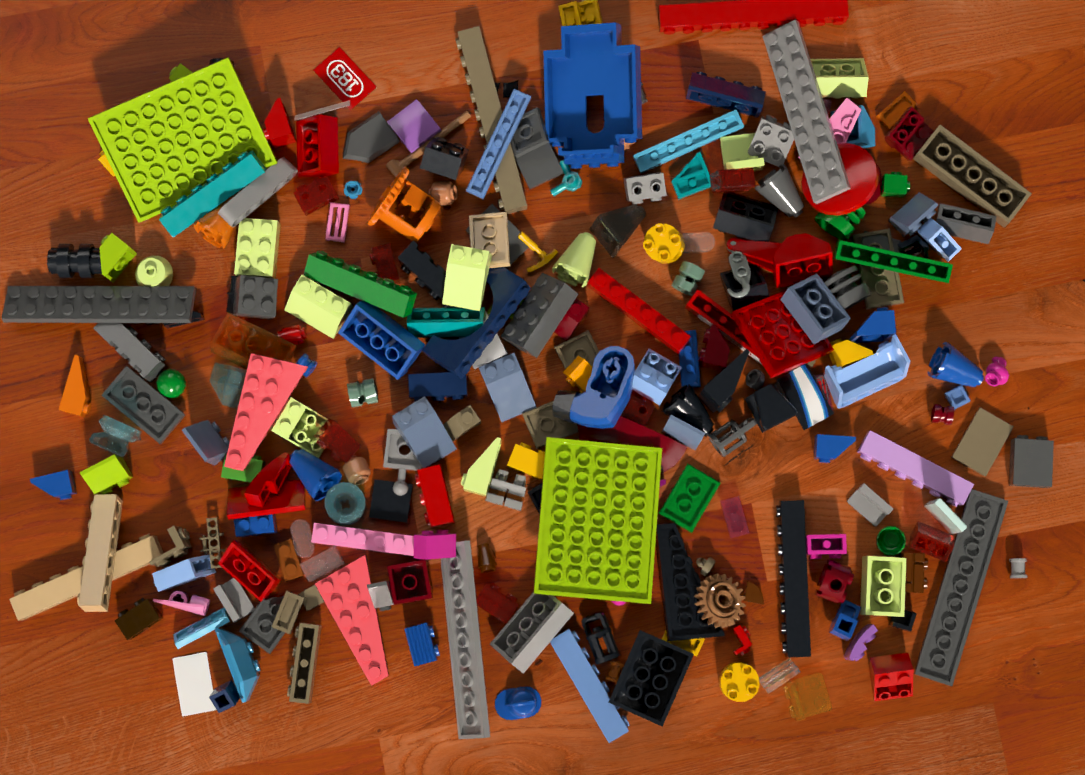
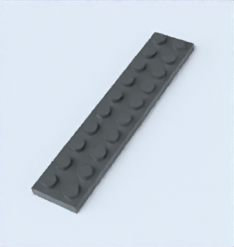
M8 286L1 319L3 322L191 323L196 289L194 286Z
M974 489L971 490L961 516V520L967 525V528L963 532L956 533L914 670L915 675L953 686L1006 511L1007 500Z

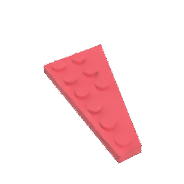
M251 353L224 467L240 471L246 469L260 443L267 435L268 430L288 401L289 396L298 385L302 375L306 372L307 366Z
M364 555L315 583L372 686L388 677L389 674L377 610L374 608L367 588L371 581L367 558Z

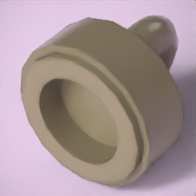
M709 557L708 560L704 558L696 560V564L702 568L700 573L704 576L710 573L716 563V560L712 557Z

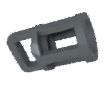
M749 417L738 424L731 419L708 435V438L721 457H725L747 441L745 432L754 427L757 421L755 418ZM730 427L731 430L717 439L716 436ZM736 438L739 440L728 449H724L726 445L731 443Z

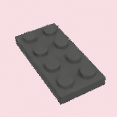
M128 366L122 370L102 394L105 399L159 444L163 443L185 417L181 410Z

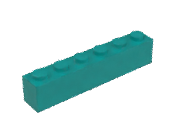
M253 150L249 153L247 151L243 152L237 157L238 161L233 164L229 162L222 168L223 171L220 174H212L206 179L208 181L203 186L198 184L191 190L192 194L187 197L185 195L181 196L176 200L177 204L172 208L168 206L160 212L162 215L159 221L172 237L181 233L265 173V166Z

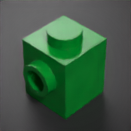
M902 172L884 174L881 180V196L904 198L907 192L910 191V181H907L908 175H902Z

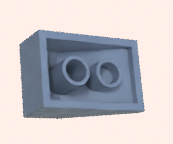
M515 353L479 367L501 423L537 408Z
M425 396L392 416L394 426L423 468L431 466L457 450Z
M205 420L182 429L205 462L215 466L224 459L225 454L227 455L230 441L227 437L222 438L219 433L221 429L215 421L211 423V421Z

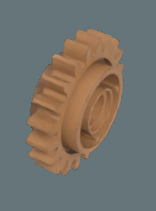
M715 574L706 577V580L700 582L701 586L696 588L700 593L694 595L695 598L699 599L695 605L701 607L697 613L703 612L702 620L708 618V625L714 623L715 628L720 626L725 628L734 625L735 622L740 620L739 616L744 614L740 608L746 607L744 603H741V600L745 599V596H740L743 589H737L738 582L732 584L733 578L726 579V574L720 576Z

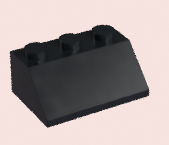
M724 190L713 228L720 232L736 235L739 238L769 242L778 208L775 205Z

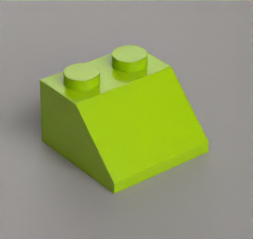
M111 233L102 239V245L99 249L102 275L114 283L137 253Z
M116 454L80 472L85 482L96 495L109 494L112 492V488L116 486L123 487L129 483V479L133 478L124 458Z

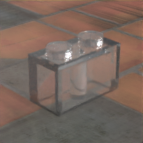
M333 546L299 565L308 582H312L344 565L345 562L337 547Z

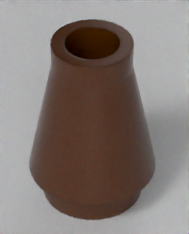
M489 543L478 545V569L481 570V573L495 571L497 563L490 550Z

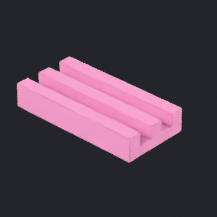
M330 202L326 241L331 240L345 243L350 209L349 204ZM334 207H338L334 236H331ZM342 208H345L341 237H338Z

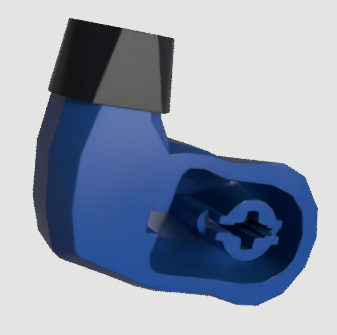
M609 346L599 351L594 358L586 392L559 390L553 402V416L586 427L613 428L627 406L632 392L635 365L630 352L620 346Z

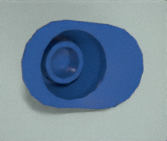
M531 687L503 690L497 695L495 700L496 712L506 720L532 717L541 707L540 694Z

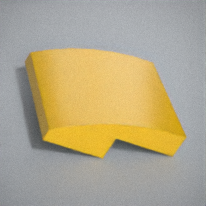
M598 0L574 1L558 6L562 26L603 23Z

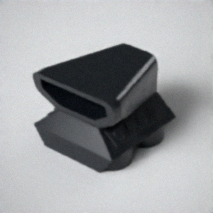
M779 382L771 383L745 398L748 408L756 419L762 433L796 416L798 413L796 408L788 401Z

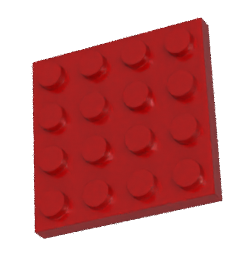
M787 290L737 309L731 314L771 378L830 354L834 350L827 338L816 344L812 343L780 300Z

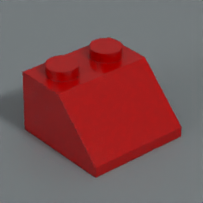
M277 98L264 121L266 128L263 129L265 138L275 149L296 142L286 107L281 98Z

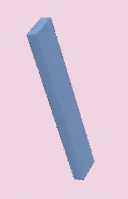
M517 89L513 90L466 192L484 199L531 100L530 95Z

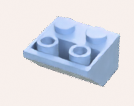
M648 349L634 372L632 390L660 406L682 367L655 351Z

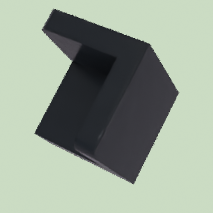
M904 610V617L891 616L889 625L911 632L917 613Z

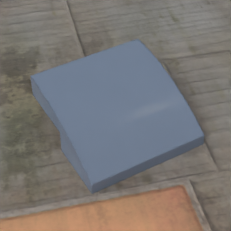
M673 415L669 417L661 432L693 450L697 449L705 435V432Z

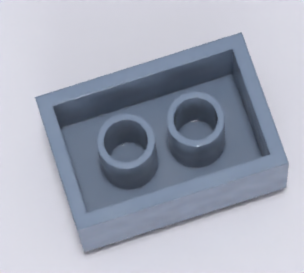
M818 274L789 287L780 299L813 344L841 331L851 319Z

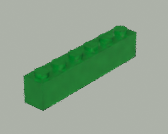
M837 240L833 259L949 283L953 264L842 240Z
M317 251L308 256L304 271L305 277L404 318L412 313L417 293L411 291L410 287L405 285L399 286L391 279H383L374 272L363 271L360 266L344 263L343 259L332 258L324 251Z

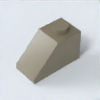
M471 405L451 417L443 426L454 442L481 424V420Z

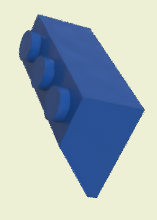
M888 307L877 308V311H874L849 338V341L868 343L889 340L892 335L896 334L894 310H888Z

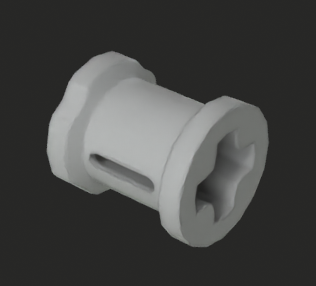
M1027 558L1009 559V562H1011L1010 578H1028L1025 574Z

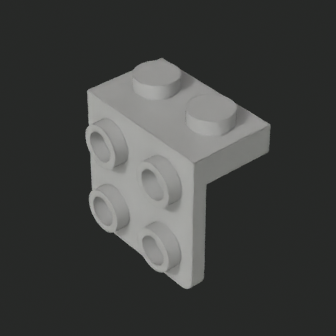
M770 115L762 116L748 149V154L764 158V161L779 167L784 164L794 141L791 127L787 122H784V124L776 122L777 119Z

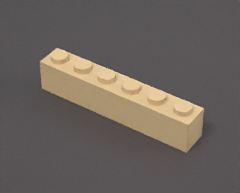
M117 494L94 495V500L91 502L92 514L91 519L88 521L89 535L85 541L86 556L83 557L84 570L83 575L80 577L81 591L77 596L78 606L85 612H108L123 501Z

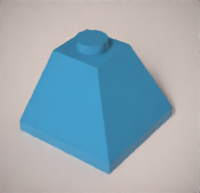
M859 105L862 110L846 143L855 144L862 148L874 147L875 127L864 106ZM835 111L830 112V117L834 114Z

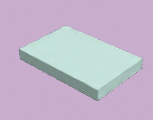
M941 498L929 501L924 505L950 534L963 532L967 528V525Z

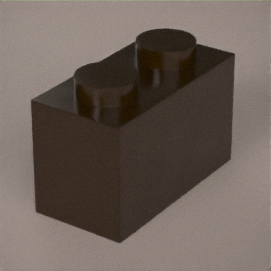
M141 598L134 603V608L131 610L125 609L118 614L119 618L115 622L127 640H132L163 619V616L151 599L145 600Z

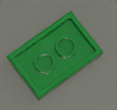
M687 463L658 514L692 533L721 483Z

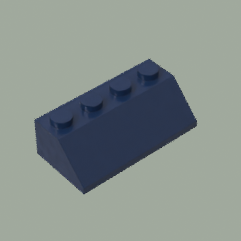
M697 72L692 73L686 99L731 111L737 110L738 113L759 118L766 91H762V88L757 86L747 87L738 81L731 83L722 77L716 76L712 78L708 77L706 73Z

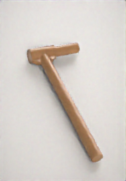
M468 111L464 112L399 162V160L392 159L386 164V167L396 177L404 166H408L424 153L425 147L433 138H444L468 120L471 115Z

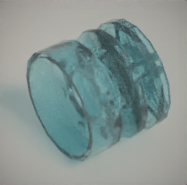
M341 482L328 490L325 497V508L328 516L335 523L351 525L362 518L366 509V501L363 492L358 486L352 483ZM348 500L350 508L342 509L341 502Z

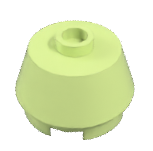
M161 256L146 257L136 268V282L139 286H169L173 279L172 266Z

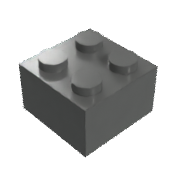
M245 275L236 277L233 316L268 320L275 318L278 279Z

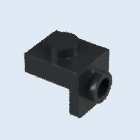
M918 235L897 244L899 253L912 256L921 254L923 258H929L928 251L930 249L928 243L925 240L922 241Z

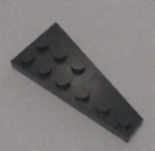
M675 523L657 524L656 545L667 642L725 636L723 629L721 630L720 627L715 628L714 623L708 625V618L702 620L703 612L697 613L701 607L695 605L699 599L695 598L694 595L700 593L696 588L701 586V580L694 570L693 562L685 550L684 542Z

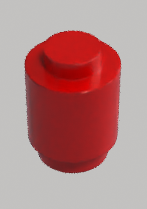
M300 324L282 328L281 331H278V339L281 346L289 347L301 344L307 338L305 327L302 328Z

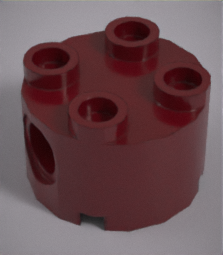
M828 559V565L825 564L817 583L820 589H816L815 595L834 603H843L847 592H845L847 584L851 585L854 578L853 571L849 566ZM834 579L839 580L835 585L830 584Z

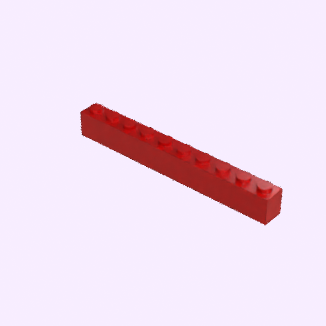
M741 0L659 5V32L670 35L679 31L689 34L696 30L706 33L712 32L714 29L730 31L732 28H739V30H749L750 27L767 29L769 26H777L779 28L793 20H797L800 27H804L807 24L823 26L825 23L841 25L849 17L848 0Z

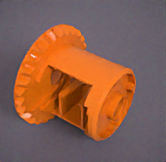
M404 166L390 186H387L366 223L373 226L380 219L409 240L417 242L434 223L441 203L406 180L409 169ZM400 192L404 195L396 209L400 210L407 205L412 206L409 218L412 219L421 206L425 208L419 217L421 220L416 227L404 221V215L401 214L398 217L389 211Z

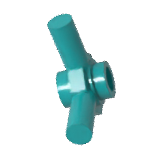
M564 160L559 162L565 174L562 180L563 183L550 190L553 196L564 190L573 192L580 188L582 184L580 175L577 172L571 171L569 166L564 164Z

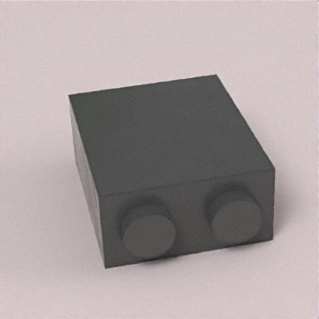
M1017 435V438L1012 439L1010 444L1009 486L1052 487L1054 441L1042 436L1036 437L1035 440L1028 439L1029 436Z

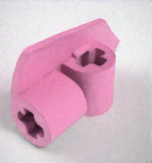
M175 591L170 595L169 600L153 598V602L205 616L209 608L210 599L192 595L189 602L187 593ZM181 594V598L184 599V602H178L175 600V598L179 597V595Z

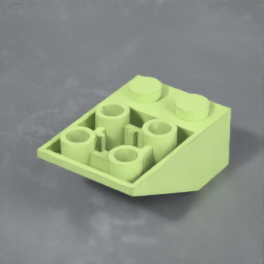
M289 396L288 401L269 430L319 458L338 425Z

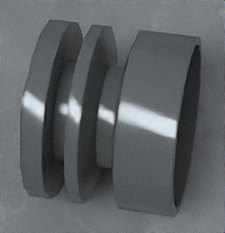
M856 266L844 268L824 282L828 288H832L830 290L833 295L836 294V299L844 310L849 309L872 294L866 283L860 285L855 283L862 277L861 274L854 277L851 276L858 270Z

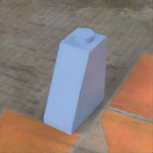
M209 554L186 559L154 572L152 575L154 584L158 592L214 574L216 570L215 568L211 569Z

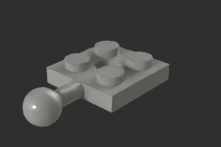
M388 429L383 467L399 469L398 481L394 483L393 491L396 495L402 496L408 491V485L405 482L406 470L417 471L423 467L411 449L407 455H402L399 452L400 447L407 444L397 429Z

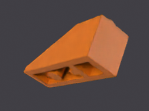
M74 355L58 410L85 418L91 409L89 389L83 358L79 355Z

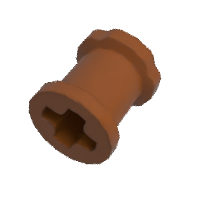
M611 660L610 671L605 679L617 683L625 664Z

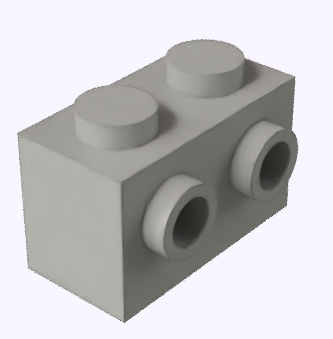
M664 173L623 178L626 200L632 201V204L643 203V199L649 198L651 201L662 200V196H667ZM637 187L638 191L634 193V189Z

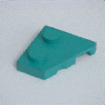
M698 152L671 181L678 200L714 186L701 152Z

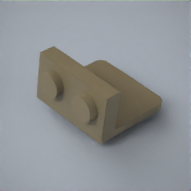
M172 526L167 529L176 547L149 561L150 565L164 567L172 562V558H180L188 554V549L192 548L188 540L191 538L188 531L179 526Z

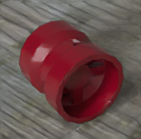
M934 404L931 412V422H943L945 425H951L954 418V407H942L939 404Z

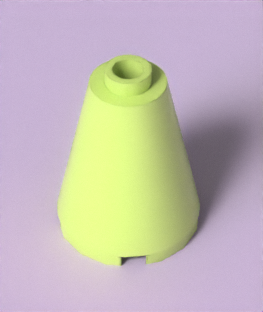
M584 232L575 238L552 268L553 274L555 271L558 273V279L572 286L582 284L581 287H585L587 285L596 245L594 236Z

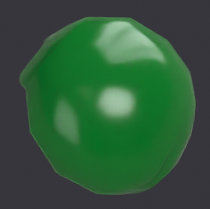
M176 369L164 370L159 374L156 381L158 391L168 398L178 397L184 392L186 387L185 377Z
M887 526L878 533L876 543L882 553L894 556L901 553L905 548L906 538L903 531L898 527Z

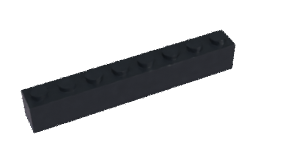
M804 500L780 501L779 505H776V517H779L780 521L776 531L777 536H780L777 553L778 556H781V564H778V573L782 575V583H779V594L783 595V602L780 603V614H784V622H781V634L785 636V642H782V653H785V657H811Z

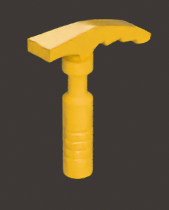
M523 231L517 236L531 250L536 251L542 259L541 262L539 261L536 265L527 268V272L544 266L558 253L554 249L546 255L547 253L538 248V245Z

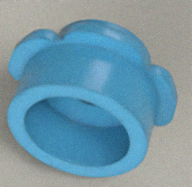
M348 181L345 184L344 194L351 199H356L358 195L362 194L361 184L358 181Z

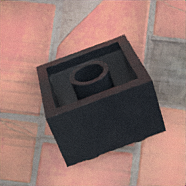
M749 264L751 271L750 290L747 295L741 298L732 297L727 291L730 288L733 292L737 293L743 289L742 285L735 280L732 270L720 273L732 311L769 297L767 283L757 265Z

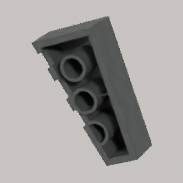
M98 323L93 328L123 358L127 359L128 363L144 379L151 383L167 367L164 363L166 359L158 352L154 354L150 350L152 346L145 339L141 341L137 337L138 332L131 326L127 328L123 323Z

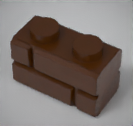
M899 553V558H906L905 592L924 593V589H927L928 584L927 578L924 577V570L928 569V558H925V554Z

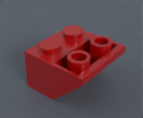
M909 653L870 657L869 671L874 701L913 696L914 669Z

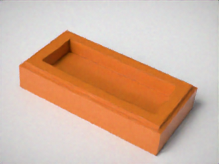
M904 91L876 117L890 130L908 107L915 108L918 104Z

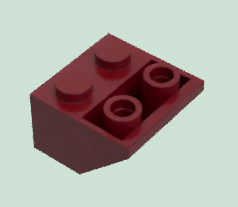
M711 325L704 332L702 343L706 344L705 348L702 347L698 361L701 362V367L722 372L727 366L730 347L717 327Z

